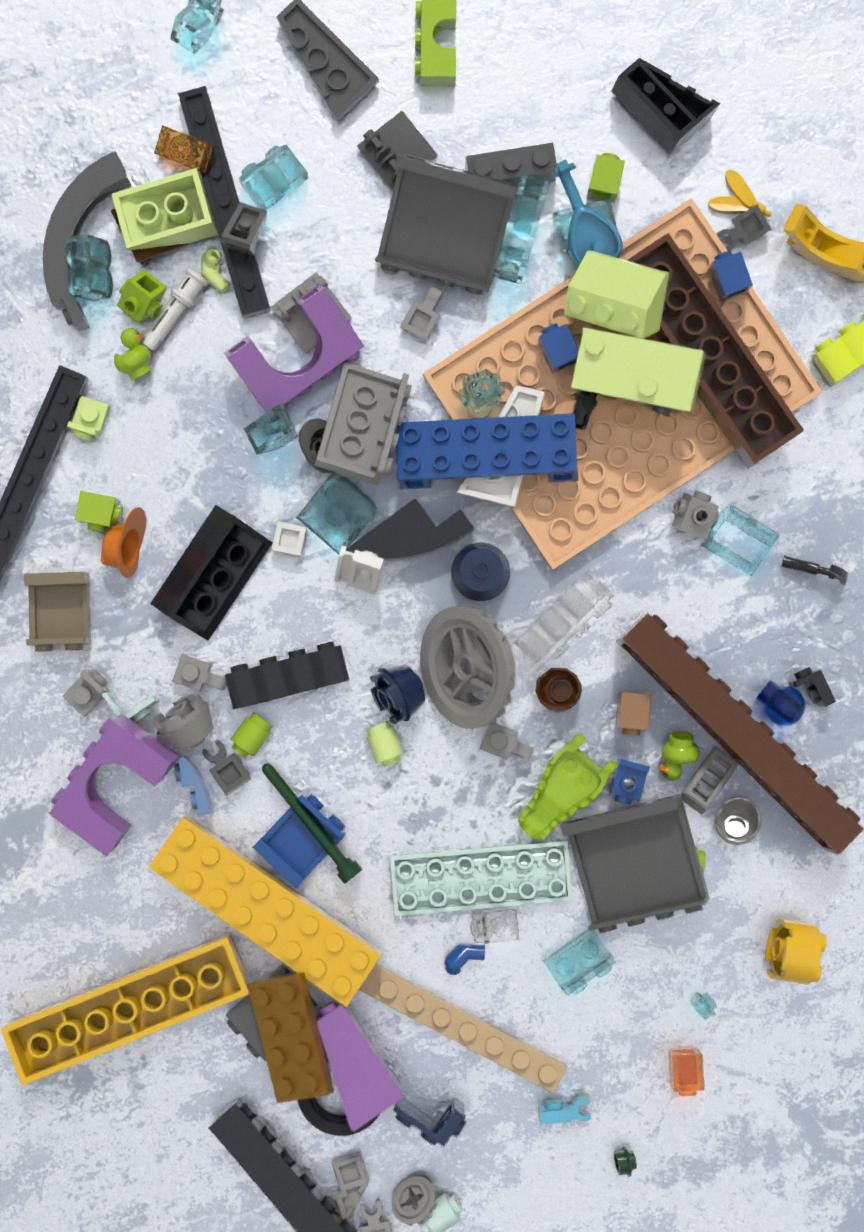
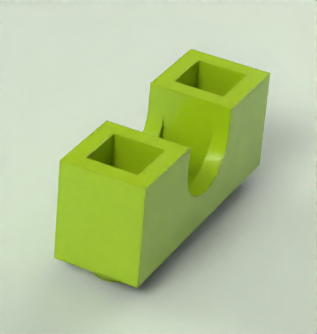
M457 0L415 1V19H421V29H415V48H421V58H415V76H421V87L456 86V48L441 47L435 42L434 37L443 30H456Z

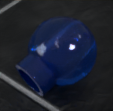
M772 680L768 682L756 697L757 700L764 704L766 716L771 722L779 726H790L797 723L805 712V700L800 691L788 685L778 686Z

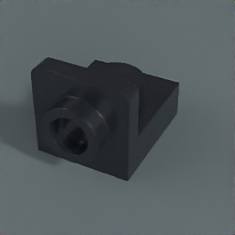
M810 667L794 673L796 679L789 682L791 687H798L808 682L810 686L806 688L808 695L814 704L818 703L819 707H826L836 702L821 669L813 671Z

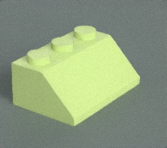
M589 250L586 252L568 285L564 315L641 339L646 338L660 330L669 273Z

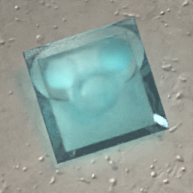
M334 472L330 474L296 518L339 555L342 545L348 548L366 526L374 520L379 511L374 501L353 482Z

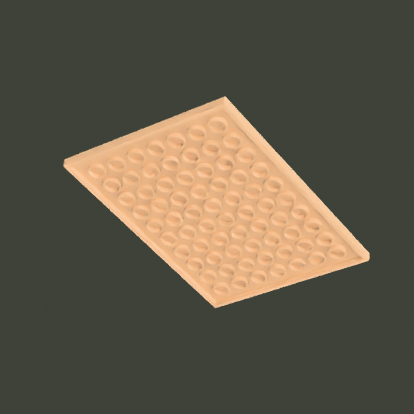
M692 198L623 242V253L619 259L628 260L669 233L791 412L799 409L822 393V390L752 287L746 293L720 301L708 268L715 261L714 257L727 252V249ZM571 276L424 372L423 377L452 420L499 417L516 385L545 392L540 415L571 414L576 403L575 396L580 394V390L571 388L576 363L552 374L537 342L539 336L542 335L541 331L552 324L557 323L559 327L567 324L578 349L584 328L630 337L634 336L564 315L568 285L573 278ZM655 333L643 338L645 340L661 342ZM473 380L474 383H477L476 392L481 393V396H479L480 403L478 402V397H476L475 395V387L472 388ZM491 382L495 383L498 395H491V390L489 389ZM483 383H485L488 387L487 392L480 390L479 384L483 386ZM597 394L596 400L598 403L597 406L593 407L587 429L580 430L576 428L578 481L549 482L547 474L524 475L516 508H510L552 571L735 451L698 395L693 413L684 411L680 413L670 412L668 417L653 411L654 405Z

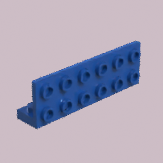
M573 413L402 422L401 426H397V434H399L397 441V480L402 489L431 488V480L540 474H547L549 482L578 481L576 420Z

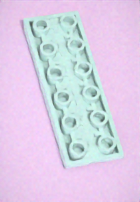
M568 841L390 856L395 916L573 901Z

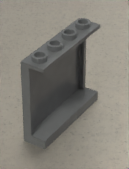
M401 154L397 165L398 173L375 262L381 263V268L389 271H398V268L408 270L409 275L415 278L426 279V276L437 278V283L444 286L454 287L455 283L466 286L465 290L470 293L482 295L483 291L489 292L518 184L409 154Z
M681 794L567 821L561 825L563 837L569 836L592 923L588 926L589 931L599 929L600 933H605L617 929V924L626 922L629 927L645 923V918L656 916L657 920H663L673 917L674 911L685 909L686 914L703 910L702 905L709 901L708 890Z

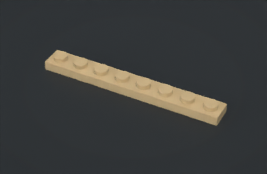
M376 964L359 989V991L553 1094L567 1069V1065L378 964Z

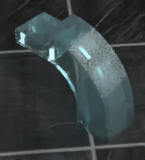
M526 174L521 175L493 277L521 285L550 181Z

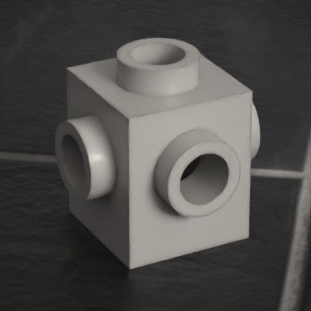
M696 490L694 495L684 492L682 498H679L675 504V518L672 526L680 531L707 539L710 529L718 521L719 511L717 510L719 506L711 502L712 496Z

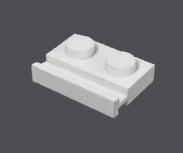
M342 545L338 556L334 581L339 582V579L347 581L348 586L375 594L384 559L379 558L370 551L361 552L355 550L354 553L346 551V546Z

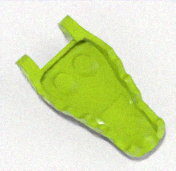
M580 733L559 749L550 760L540 783L533 793L531 801L518 818L522 830L534 839H545L559 823L567 820L576 811L590 804L602 791L612 772L618 767L610 759L601 768L583 753L579 747L583 745L586 738Z

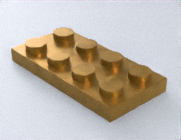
M304 972L257 980L247 984L277 1103L327 1096L333 1093L334 1088Z

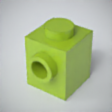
M612 153L597 154L586 197L615 203L625 160L619 159V156Z
M80 491L74 520L79 523L88 524V530L105 533L106 528L111 529L116 523H120L123 506H119L120 500L115 497Z

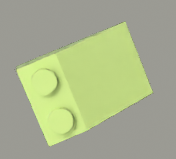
M197 168L112 193L127 250L186 244L218 235L204 183Z

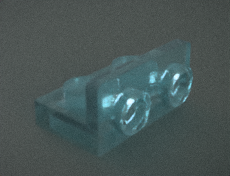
M589 928L542 960L567 996L582 992L588 986L587 982L596 976L600 978L609 973L612 965L616 962L594 930L589 931Z

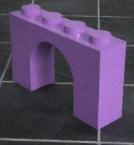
M320 284L295 301L314 328L317 339L315 353L304 367L291 372H283L272 368L248 336L223 353L268 415L271 413L278 414L289 405V400L296 395L301 397L312 389L311 384L320 378L324 380L330 377L336 371V366L343 361L349 362L355 359L360 354L359 350L364 347L328 291Z
M120 714L113 720L108 718L99 730L102 736L97 743L93 741L83 753V756L86 758L81 766L76 765L67 777L70 783L66 789L61 788L55 794L51 801L54 806L49 812V815L105 856L109 855L118 846L132 825L105 806L98 797L95 788V777L99 767L106 763L122 764L155 787L166 777L180 757L123 714Z

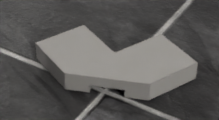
M361 1151L334 1159L331 1162L339 1190L327 1193V1195L336 1203L338 1207L336 1212L343 1220L345 1218L350 1220L369 1183Z

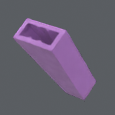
M331 1001L319 1010L321 1015L317 1019V1025L349 1126L354 1132L404 1097V1089L349 1008L340 1002L336 1004L334 1001Z

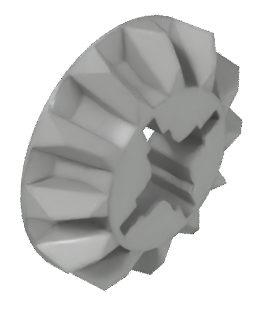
M412 1176L398 1185L392 1197V1211L400 1222L412 1227L416 1223L423 1224V1219L427 1216H432L431 1210L437 1204L435 1199L437 1191L431 1182L421 1176ZM414 1194L421 1198L417 1201V1209L410 1205L414 1202Z

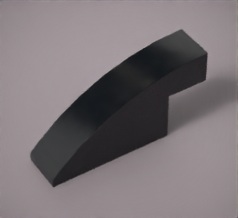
M415 498L349 546L346 551L354 553L355 550L361 552L370 551L379 558L384 559V561L405 560L439 551L472 533L475 528L461 509L436 527Z

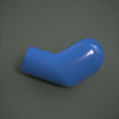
M457 945L445 958L446 972L450 975H457L461 972V967L468 960H484L485 945Z

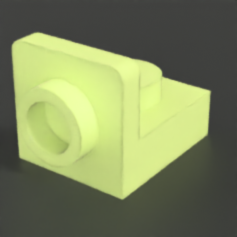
M80 396L72 422L68 421L67 427L74 431L73 436L89 442L91 437L100 440L111 406Z

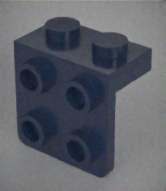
M456 1097L453 1098L438 1122L405 1098L394 1103V1112L397 1114L395 1118L408 1128L413 1125L422 1131L421 1137L434 1146L439 1143L444 1147L452 1135L457 1137L466 1124L464 1120L466 1117L464 1103Z

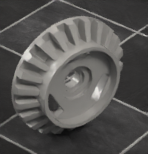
M470 605L449 607L437 613L431 619L424 632L420 652L422 676L432 702L447 720L459 727L475 729L493 724L497 721L498 717L503 716L506 712L505 706L510 704L512 700L510 692L515 687V660L512 648L504 632L497 627V622L493 618L486 617L485 611L481 609L475 610ZM466 659L470 662L471 665L470 674L467 672L465 667ZM484 690L488 693L484 701L472 695V692Z

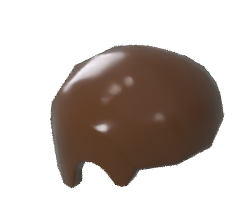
M550 668L538 677L535 692L540 704L549 711L565 712L574 707L580 700L582 685L577 675L569 669Z

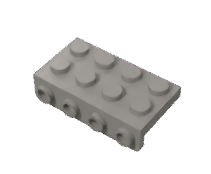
M344 362L314 466L374 485H378L382 475L388 476L393 460L388 458L389 450H395L399 434L394 433L396 425L401 426L406 409L401 408L402 401H408L412 385L407 384L409 374L403 373L400 380Z

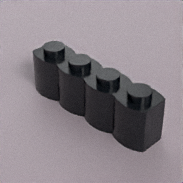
M334 641L317 645L318 651L306 654L305 649L289 652L288 659L277 661V657L272 656L259 660L260 666L248 668L247 663L230 667L231 673L225 674V679L233 709L349 681L350 678L341 645L335 646Z

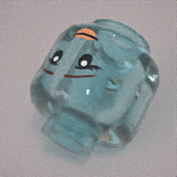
M483 369L463 378V389L459 390V396L465 407L470 406L477 413L499 405L502 395H505L500 376L497 372L492 373L489 369Z

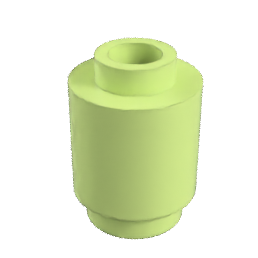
M389 721L367 729L369 737L366 739L376 764L382 762L383 766L387 767L401 761L399 755L403 754L404 751L394 727L391 728Z

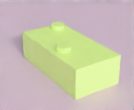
M584 328L571 388L693 413L706 353L702 350Z

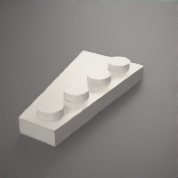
M516 385L499 417L540 415L545 392ZM524 475L466 478L457 493L516 508Z

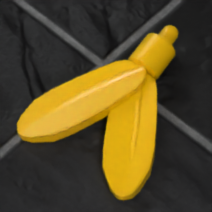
M731 169L726 171L725 177L726 183L735 196H717L708 203L711 209L723 213H743L758 205L763 215L767 217L772 215L766 209V205L756 201L753 192L744 178Z

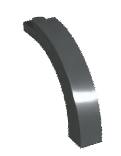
M116 150L89 165L71 182L58 200L46 229L43 244V274L51 304L57 310L66 307L62 309V313L68 326L74 325L79 332L90 328L78 300L73 281V255L78 236L90 215L99 205L111 197L112 193L132 186Z

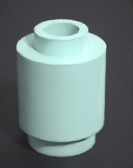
M444 1193L436 1198L437 1204L431 1210L432 1216H427L423 1219V1224H419L424 1232H443L461 1220L459 1213L463 1209L454 1195L449 1197Z

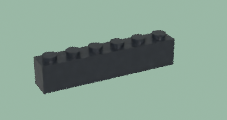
M239 1099L209 1127L210 1131L296 1232H358L355 1225L348 1218L343 1220L336 1212L338 1207L332 1198L327 1194L323 1196L316 1188L318 1184L314 1177L308 1171L303 1173L296 1165L298 1160L288 1148L283 1150L277 1143L278 1137L273 1129L267 1124L263 1126L256 1118L258 1116L257 1111L249 1102L243 1103Z

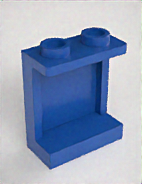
M303 793L298 798L336 845L346 836L347 833L343 831L346 827L345 824L334 814L329 818L321 810L324 805L313 794L307 797ZM291 807L252 847L295 888L328 855Z

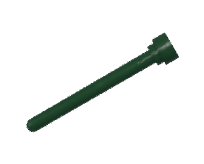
M264 764L262 766L263 774L337 865L335 869L339 872L337 876L344 884L362 870V867L356 860L352 861L350 857L346 858L308 809L298 800L296 794L272 764Z

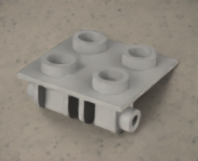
M317 272L270 307L305 353L317 345L314 328L295 301L318 284L325 287L347 321L352 319L347 310L329 289L328 283Z

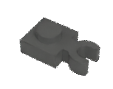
M755 205L730 220L734 226L732 230L723 229L716 235L719 238L723 235L730 237L731 242L725 248L727 251H731L735 248L739 239L746 246L772 229L759 206Z
M216 740L215 743L219 747V752L211 756L206 749H203L202 754L209 762L215 763L216 766L209 771L224 794L228 796L250 781L251 777L234 753L226 757L225 745L221 741Z

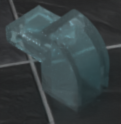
M189 0L188 5L175 16L170 39L195 54L206 44L218 26L224 11L220 7L222 0Z

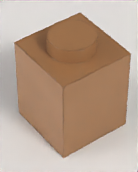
M618 692L615 727L623 728L622 734L640 736L641 730H648L651 694Z

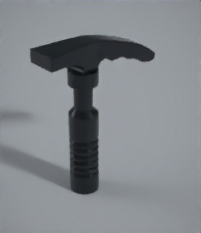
M785 555L783 558L782 567L814 575L818 573L829 576L828 578L838 579L840 584L846 585L848 572L836 565L831 564L829 569L821 567L818 563L807 562Z

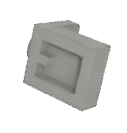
M83 670L80 674L81 677L62 696L83 717H86L104 698L102 696L104 692H110L105 686L107 680L96 670L92 673L88 670Z

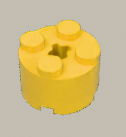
M777 919L776 923L779 926L778 928H771L766 945L765 961H770L772 970L766 969L769 978L809 985L811 982H819L822 974L820 965L821 953H824L827 947L826 935L820 934L819 928L814 924Z

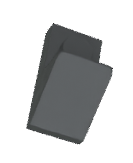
M239 202L221 236L222 243L228 248L254 256L257 238L266 222L268 211Z

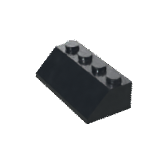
M215 505L150 604L171 619L209 641L273 542L231 513Z

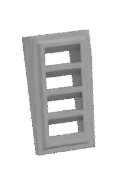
M714 747L680 793L682 801L698 813H705L739 764L717 747ZM715 760L727 769L724 773L714 766L712 761ZM705 771H710L720 780L718 782L715 781L713 778L708 776L705 773ZM698 781H703L705 784L712 788V791L709 792L707 789L701 786L698 783ZM692 790L696 791L698 794L704 797L705 800H702L700 797L694 794Z

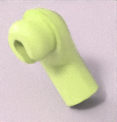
M209 249L202 257L201 275L220 294H223L231 283L220 274L221 254L216 249Z

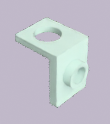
M110 692L102 694L117 717L123 714L130 720L134 719L136 723L151 713L148 708L159 701L156 696H150L125 714Z

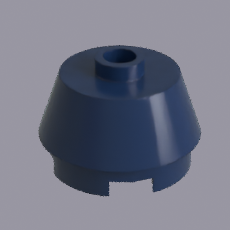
M483 542L473 543L461 549L454 558L451 568L452 580L457 590L466 598L474 601L491 600L500 595L506 588L510 579V565L505 554L496 546Z
M407 665L379 668L378 672L369 678L375 683V687L370 690L380 711L386 709L392 716L389 719L393 724H397L402 720L408 721L425 702L423 683L420 677Z

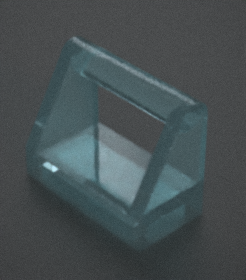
M729 503L723 508L716 525L710 529L707 539L703 540L701 546L749 576H752L780 534ZM725 521L763 544L752 563L713 539Z

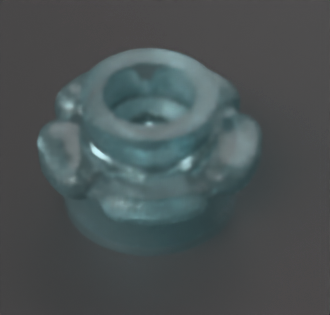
M697 992L696 997L690 1001L693 1008L703 1020L708 1019L710 1016L715 1017L716 1013L713 1010L717 1008L714 1000L708 993L702 995Z

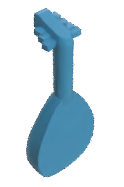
M566 159L557 163V168L554 169L550 177L551 180L557 177L560 178L574 210L568 232V249L574 265L578 268L586 252L589 250L620 258L623 253L621 236L609 220L597 211L584 206L570 171L576 169V165L573 162L569 164Z

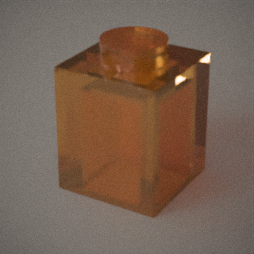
M698 1048L668 1050L670 1086L673 1091L678 1092L680 1096L697 1095V1091H705L703 1055Z

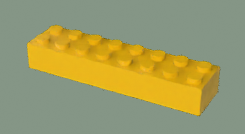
M183 817L149 866L151 870L297 973L304 972L305 978L345 1007L351 1003L384 954L381 950L191 817Z
M229 933L8 1022L0 1030L23 1086L249 995L247 984L250 981L233 937Z

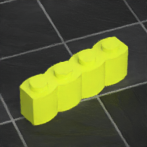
M854 321L839 331L841 334L840 338L833 342L828 338L815 347L818 353L812 357V360L831 386L864 365V321L858 325Z

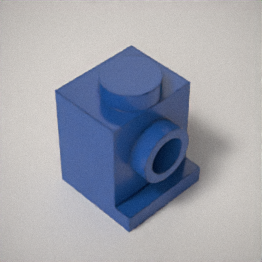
M618 758L616 763L618 767L614 770L609 793L616 795L614 801L632 805L633 800L640 801L650 767ZM628 777L633 778L635 782L634 786L630 789L624 786V781Z

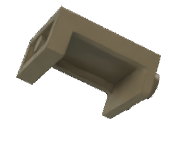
M89 573L24 574V586L28 587L30 638L26 639V645L35 646V652L53 651V646L65 645V651L83 650V644H91Z

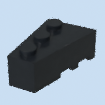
M639 57L618 76L611 92L672 154L712 118L721 103L714 99L709 101L695 93L696 89L688 85L686 88L672 80L670 74Z

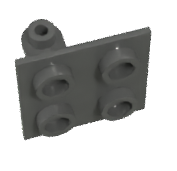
M403 110L375 132L372 129L368 130L363 135L364 140L357 145V148L392 191L398 173L397 165L401 154L405 153L431 161L438 157V154Z

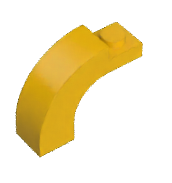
M796 204L783 229L789 236L787 243L800 255L820 267L842 277L864 283V242L852 240L831 231L815 217L806 205Z

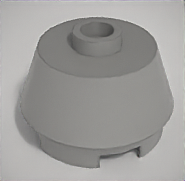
M189 694L173 702L174 707L165 716L160 712L154 718L153 724L158 730L157 736L177 751L200 745L213 730L208 702L203 701L199 694L196 697L193 694Z

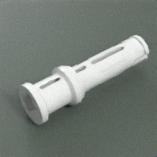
M188 267L185 270L186 275L178 287L171 290L170 295L172 297L141 340V343L153 352L157 351L161 342L168 335L185 309L195 304L193 300L202 287H207L209 284L207 280Z

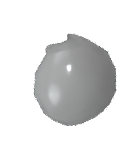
M735 797L724 801L715 817L718 835L726 843L737 846L751 842L757 836L762 822L759 808L751 800L743 797Z

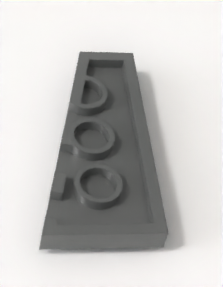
M293 0L276 16L279 25L337 122L340 121L379 83V78L301 0Z

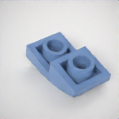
M188 756L179 757V764L174 765L176 781H181L182 787L194 786L195 791L190 793L193 810L197 809L198 815L213 813L209 791L199 770Z

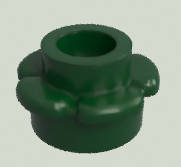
M622 1146L621 1150L614 1151V1162L618 1175L627 1174L630 1177L632 1170L637 1169L634 1152L628 1151L625 1146Z

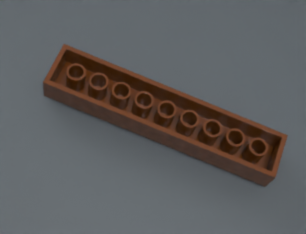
M648 613L640 616L616 642L825 851L839 855L864 830L858 823L861 818L851 808L847 807L845 809L837 802L839 796L827 785L823 787L815 780L818 777L817 774L808 765L804 764L802 766L794 759L796 753L784 742L782 744L777 742L772 737L775 734L774 731L763 721L760 723L751 716L753 713L752 709L741 699L739 701L735 700L729 694L732 691L731 688L720 678L717 680L713 679L707 673L710 670L709 666L699 657L692 658L686 652L689 648L688 645L677 635L671 637L665 631L668 626L656 614L650 616Z

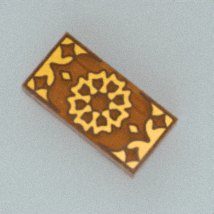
M162 125L154 154L191 169L197 168L198 172L205 173L214 144Z

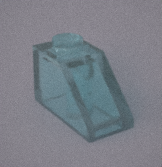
M283 403L276 405L244 428L256 455L280 449L298 437Z

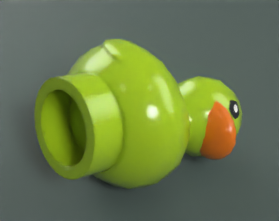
M127 328L122 331L120 340L125 347L130 349L121 355L116 353L114 355V365L119 372L128 374L130 379L134 380L152 370L148 363L151 353L147 346L140 344L145 334L139 333L134 328Z
M675 731L670 734L669 741L665 743L661 751L662 757L666 762L658 767L665 779L669 781L677 780L682 774L680 764H694L697 762L700 750L693 742V734L685 731Z

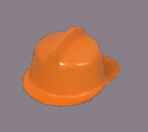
M135 507L130 511L124 524L115 525L109 529L102 541L101 563L119 569L121 575L125 578L132 577L138 566L139 552L146 529V515L141 507Z

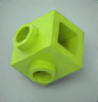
M144 269L121 286L119 293L122 295L116 306L140 324L148 317L154 318L160 312L163 306L160 302L168 287Z

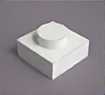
M277 521L272 551L301 557L307 527Z

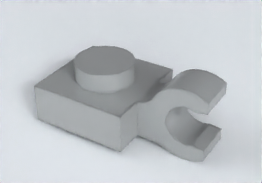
M431 287L423 304L414 300L400 328L426 342L440 318V314L436 313L434 309L443 296L442 292Z
M185 654L181 655L172 682L202 692L204 684L220 690H224L226 686L225 678L209 673L210 663Z
M497 723L488 726L480 749L506 760L510 752L530 759L534 750L530 746L515 741L518 732Z

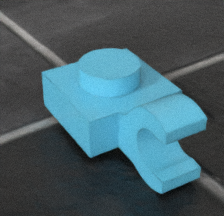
M579 1096L574 1099L571 1105H568V1103L562 1104V1100L545 1101L544 1105H538L540 1124L571 1122V1120L589 1121L591 1119L590 1113H580L578 1111L581 1104L590 1103L589 1097Z

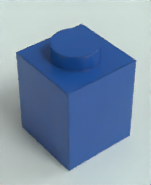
M727 251L714 257L715 261L712 262L708 269L720 301L750 290L753 283L742 252L732 254L731 251Z
M556 323L544 328L537 342L552 374L575 364L579 349L567 324L559 327Z

